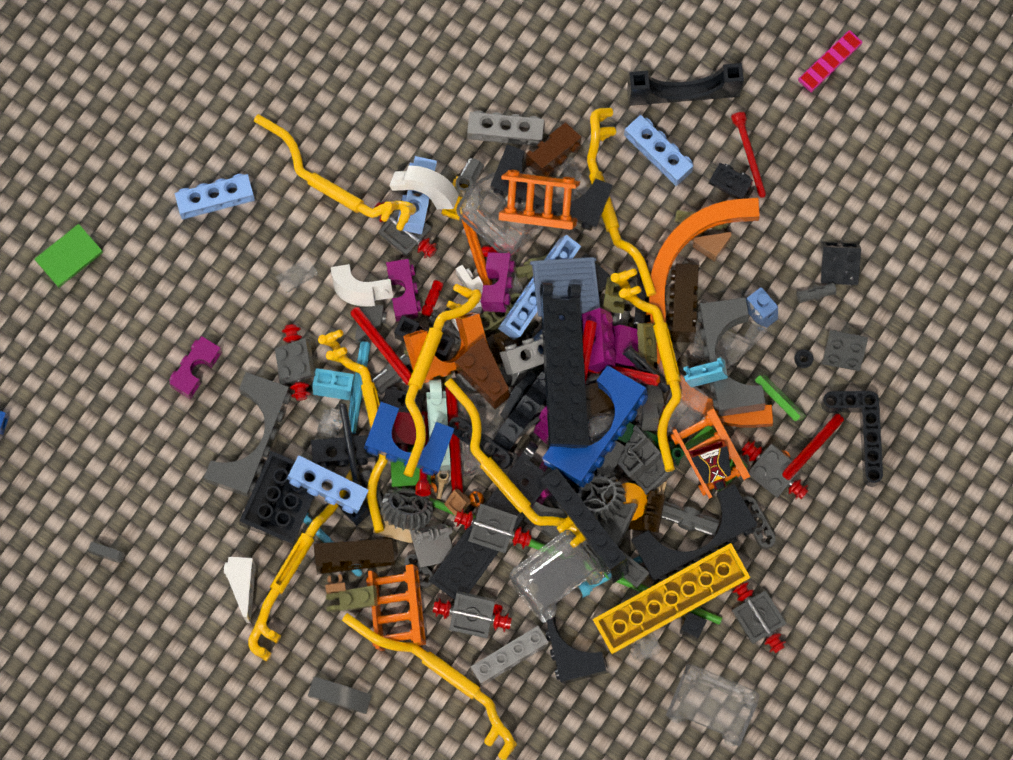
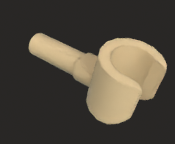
M439 471L437 474L439 488L436 499L441 500L443 487L449 481V474L447 472V477L441 479V471Z

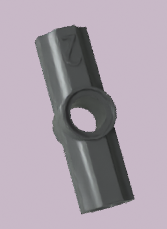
M405 354L402 355L399 359L409 371L413 370L409 363V357ZM388 363L383 372L372 380L375 383L377 393L380 395L386 389H390L395 383L403 381L390 363Z
M664 501L661 519L676 523L680 528L688 531L696 530L709 536H715L720 520L700 514V511L694 508H683Z

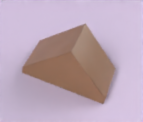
M731 232L693 238L692 246L715 262L730 242Z

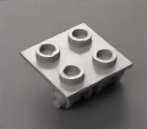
M446 523L419 528L418 531L414 529L410 532L420 568L441 564L453 548L449 537L452 534L451 526L448 527Z

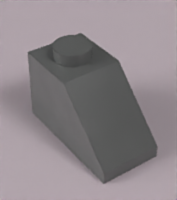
M360 306V310L376 330L380 331L382 323L386 324L387 312H384V306ZM357 323L355 342L360 345L362 341H366L369 337Z

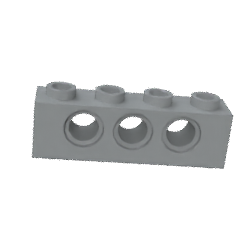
M483 111L469 112L467 139L537 146L543 138L544 119L538 116L522 117L519 114L508 116L499 112L487 114ZM490 123L492 126L484 128L483 124ZM503 125H509L511 128L509 130H503L501 127ZM527 127L529 128V130L527 132H522L520 128Z
M542 334L540 335L541 339L534 341V338L522 341L523 345L517 346L512 344L505 347L506 351L500 352L507 375L515 374L544 363V353L540 354L538 352V346L542 345L543 347ZM522 350L526 353L525 360H522L520 356Z
M536 626L472 665L471 671L482 687L547 647L548 641L539 626Z

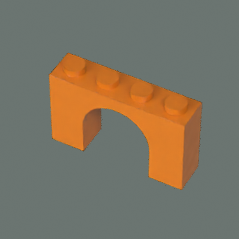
M471 312L456 318L461 338L460 349L452 359L447 361H441L434 355L424 383L434 380V377L439 375L440 377L450 375L451 371L456 370L455 361L483 337L487 343L479 313ZM418 330L403 336L413 370L428 334L424 330Z

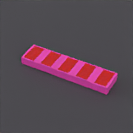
M849 30L798 81L812 93L863 42Z

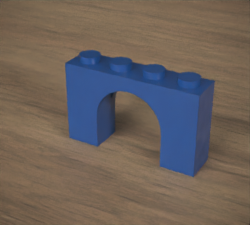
M381 402L364 449H367V453L378 456V454L384 455L388 461L395 463L396 461L403 462L406 467L411 452L399 449L392 439V427L399 408ZM438 422L435 423L428 444L423 448L417 464V468L422 469V473L430 476L439 473L454 428Z

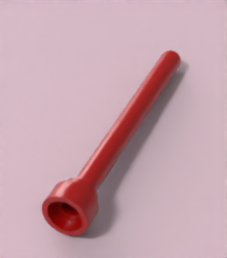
M738 112L731 116L732 123L739 129L760 198H764L766 192L745 127L747 117L745 112Z
M423 411L421 414L425 416V447L428 444V413ZM420 469L419 481L415 485V494L424 497L431 494V485L427 481V474L422 473V469Z

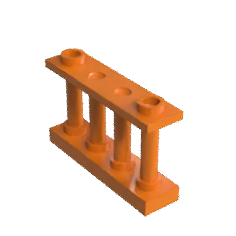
M508 170V172L501 176V179L509 180L507 207L499 212V220L573 230L577 226V218H572V215H570L572 189H576L580 185V181H575L573 177L559 179L521 174L518 170ZM517 181L527 183L526 209L523 211L516 210L517 208H515ZM535 184L546 185L544 212L535 213V210H533ZM553 186L564 187L563 212L560 216L553 215L552 213Z
M713 407L705 410L708 414L705 416V419L679 433L674 427L672 428L673 434L670 435L675 445L680 444L701 483L698 487L702 495H707L709 499L712 498L710 490L714 489L713 482L704 483L690 457L689 451L724 440L728 448L729 460L732 459L735 464L732 467L731 475L725 477L724 481L727 482L736 476L737 478L741 476L743 480L750 477ZM708 425L710 427L714 425L717 431L714 433V436L688 450L686 449L682 439Z
M414 564L406 565V571L403 574L378 577L377 573L368 571L366 584L367 586H376L378 606L371 607L374 632L390 640L403 641L411 639L418 646L426 645L419 568ZM403 581L408 584L406 593L379 596L378 585ZM407 601L410 604L408 612L381 616L380 604ZM409 620L412 624V629L409 632L383 635L382 624ZM373 643L375 649L385 651V648Z

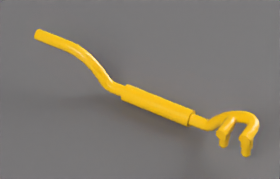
M612 108L595 109L590 116L591 141L587 154V165L590 171L589 179L591 185L595 178L605 182L603 173L598 169L596 157L600 141H604L606 138L616 134L615 127L600 128V122L604 121L607 117L613 116ZM609 196L602 214L606 231L610 233L613 244L617 248L629 253L634 259L646 295L648 297L656 294L645 259L635 246L621 239L618 230L620 226Z
M260 114L255 116V123L276 134L287 144L292 155L296 174L306 180L311 187L356 213L360 212L371 218L382 214L381 220L384 222L388 221L390 214L394 210H401L399 221L396 225V229L400 231L404 229L410 216L416 213L415 205L406 201H388L375 208H370L364 204L363 200L315 172L311 173L305 170L298 145L290 133Z
M632 268L628 271L613 273L611 281L620 286L619 296L629 301L638 309L653 315L655 323L653 329L667 385H670L672 393L671 399L661 414L657 431L664 468L666 472L675 470L668 443L667 428L671 415L681 400L679 385L681 378L668 325L664 322L660 308L640 299L636 295L641 292L640 286L631 288L627 281L637 274L636 269Z
M459 284L454 285L453 290L466 297L468 301L462 305L453 301L447 302L446 306L451 310L440 313L433 327L429 329L408 382L409 389L406 394L405 403L416 428V441L403 473L408 477H413L426 440L424 420L415 403L418 390L422 389L443 335L442 328L445 321L461 317L474 309L481 299V291L479 289L471 290Z
M342 330L320 335L318 342L332 349V351L330 350L326 353L328 360L340 362L349 370L361 375L363 383L361 389L370 427H372L380 403L375 383L371 380L368 368L347 357V348H341L337 341L338 338L343 336ZM379 454V459L371 472L367 487L369 490L367 493L368 505L375 533L384 531L377 502V485L388 460L385 459L386 456Z
M452 378L446 381L444 385L464 406L471 418L472 438L470 450L481 464L480 468L519 513L523 512L533 524L538 526H557V530L560 533L566 529L576 535L570 542L573 548L583 543L585 538L569 517L537 515L530 507L531 503L516 485L491 457L488 458L480 449L482 427L476 406Z
M350 469L345 478L353 481ZM346 490L339 492L341 498L347 494ZM328 504L314 518L305 534L302 533L270 585L271 590L261 606L258 619L248 639L250 651L265 661L270 659L272 653L258 645V639L261 634L276 644L281 638L280 634L267 627L266 622L271 608L279 594H283L313 544V537L320 526L338 508L337 504Z
M346 613L342 621L372 643L389 650L413 653L422 660L425 666L470 699L473 700L475 698L486 707L487 715L492 724L484 743L492 746L500 735L505 744L500 750L498 757L502 760H507L508 756L517 746V743L514 741L510 731L501 722L493 700L480 691L481 688L431 651L427 652L412 642H400L384 638L373 632L349 613Z

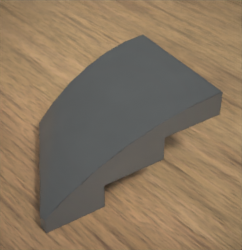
M635 425L630 441L626 443L625 451L621 455L618 464L647 495L649 491H655L677 470L665 471L660 450Z

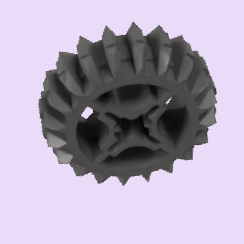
M600 472L597 477L594 474L592 481L589 484L586 483L584 488H575L577 495L599 523L601 520L607 523L608 518L614 520L613 515H620L619 509H624L623 503L626 502V492L622 483L615 476L611 477L609 473L604 476Z
M404 486L401 489L395 487L394 490H389L388 493H385L380 506L381 515L384 517V521H388L389 525H394L395 529L402 528L403 531L408 529L410 532L412 529L418 531L419 528H425V525L429 524L433 515V502L430 501L428 496L416 495L415 490L411 489V487L409 489Z

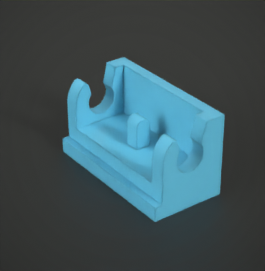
M721 357L717 358L715 362L691 368L688 366L683 367L687 374L684 376L685 381L690 387L728 378L725 360Z
M316 368L313 380V395L351 400L354 374Z

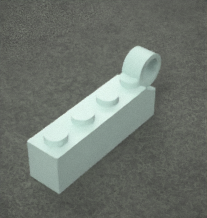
M441 379L429 380L430 392H426L429 439L436 422L448 426L446 391H442ZM449 445L439 471L451 470Z

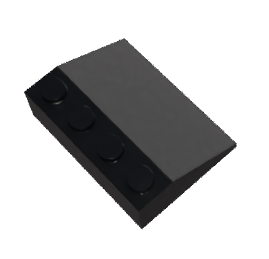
M270 451L239 520V525L277 540L294 544L315 497L307 492L308 489L302 486L297 488L289 483L290 480L287 477L295 463L294 460ZM311 473L304 475V479L307 482L315 480L314 475Z

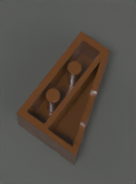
M566 122L549 135V139L538 143L537 146L539 148L534 152L529 150L526 153V167L536 176L550 177L558 165L561 166L567 161L569 154L575 153L580 149L582 137Z
M483 337L455 361L456 371L496 410L510 397L509 388Z

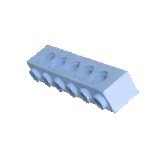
M565 235L558 239L545 260L573 259L581 246L568 235ZM533 277L498 328L512 340L522 335L537 313Z

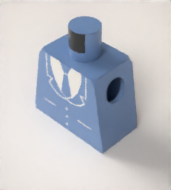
M760 287L746 298L748 314L762 330H765L778 320V306L763 288Z

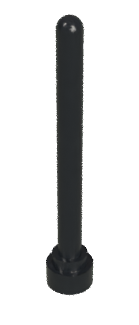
M341 403L339 408L352 482L366 488L359 475L347 405Z

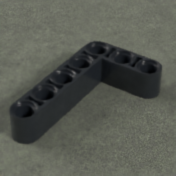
M874 391L827 392L821 401V407L825 412H860L863 481L869 487L877 486L883 478L878 395ZM851 398L855 404L848 405L845 399ZM870 398L873 400L874 404L868 405L865 403L864 399ZM826 399H833L835 405H828ZM872 417L875 423L869 424L865 418ZM872 435L876 442H869L866 436ZM867 455H875L877 461H870ZM875 473L878 479L875 481L871 480L868 474Z

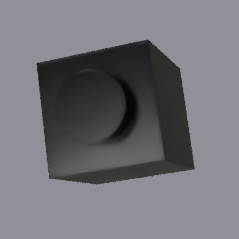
M689 612L679 633L697 642L707 620Z

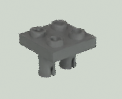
M830 330L822 364L860 371L868 337Z

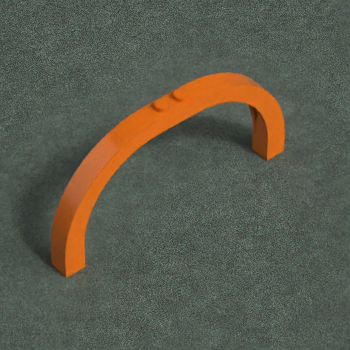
M758 198L727 200L705 207L685 219L665 240L651 272V279L656 294L649 296L650 304L660 308L665 323L666 281L678 254L693 238L710 228L726 223L759 221ZM646 312V315H650L651 322L647 323H654L653 315ZM657 346V362H656V363H657V366H658V368H659L660 373L665 377L664 370H663V366H662V362H661V358H660V354H659V350H658V346ZM679 372L681 378L679 382L681 389L680 401L692 411L705 418L708 415L705 410L713 407L712 399L701 394L695 388L690 387ZM765 405V410L721 416L719 419L723 425L733 427H772V405Z

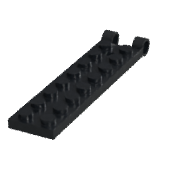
M541 282L540 300L549 446L587 448L589 446L580 312L581 287L579 284H569L567 290L568 300L552 299L553 284ZM559 315H563L565 320H560Z
M532 441L529 442L506 474L531 503L530 507H532L544 490L541 479L553 471L549 467L543 471L529 461L539 447ZM526 478L528 480L527 486L521 484L522 479ZM498 487L484 504L518 516L513 531L525 517L524 513L520 514ZM471 525L466 529L429 580V582L454 600L457 591L469 593L499 552L469 542Z

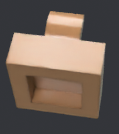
M456 489L451 493L444 505L456 515L457 511L461 512L462 508L465 511L471 500L459 489Z
M341 574L338 575L339 580L336 583H333L331 576H328L329 584L325 585L327 594L346 591V584L343 583Z

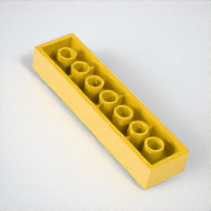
M730 543L593 619V622L610 653L613 655L749 580L750 576L733 545Z

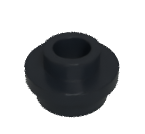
M806 349L799 350L794 357L795 364L800 368L810 367L814 360L812 353ZM801 357H806V358H807V361H806V362H802V361L800 360V358H801Z

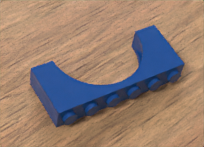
M608 365L597 379L598 388L610 397L615 407L614 420L607 434L587 448L550 446L542 457L545 466L552 470L557 468L565 478L584 488L586 483L589 484L592 481L593 473L597 467L600 468L603 465L606 454L612 452L618 437L624 435L627 424L635 419L638 408L643 406L648 399L646 387Z

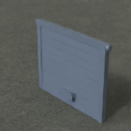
M596 257L530 261L533 269L538 317H541V282L553 284L552 299L568 300L567 290L569 284H579L581 287V314L600 308L595 269Z

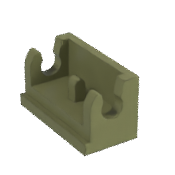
M607 277L603 309L623 314L625 299L621 298L619 291L616 290V286L619 285L612 282L610 277Z

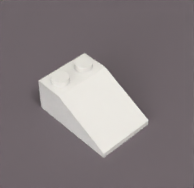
M229 557L228 562H225L224 574H226V578L229 580L245 621L251 623L256 565L252 558Z

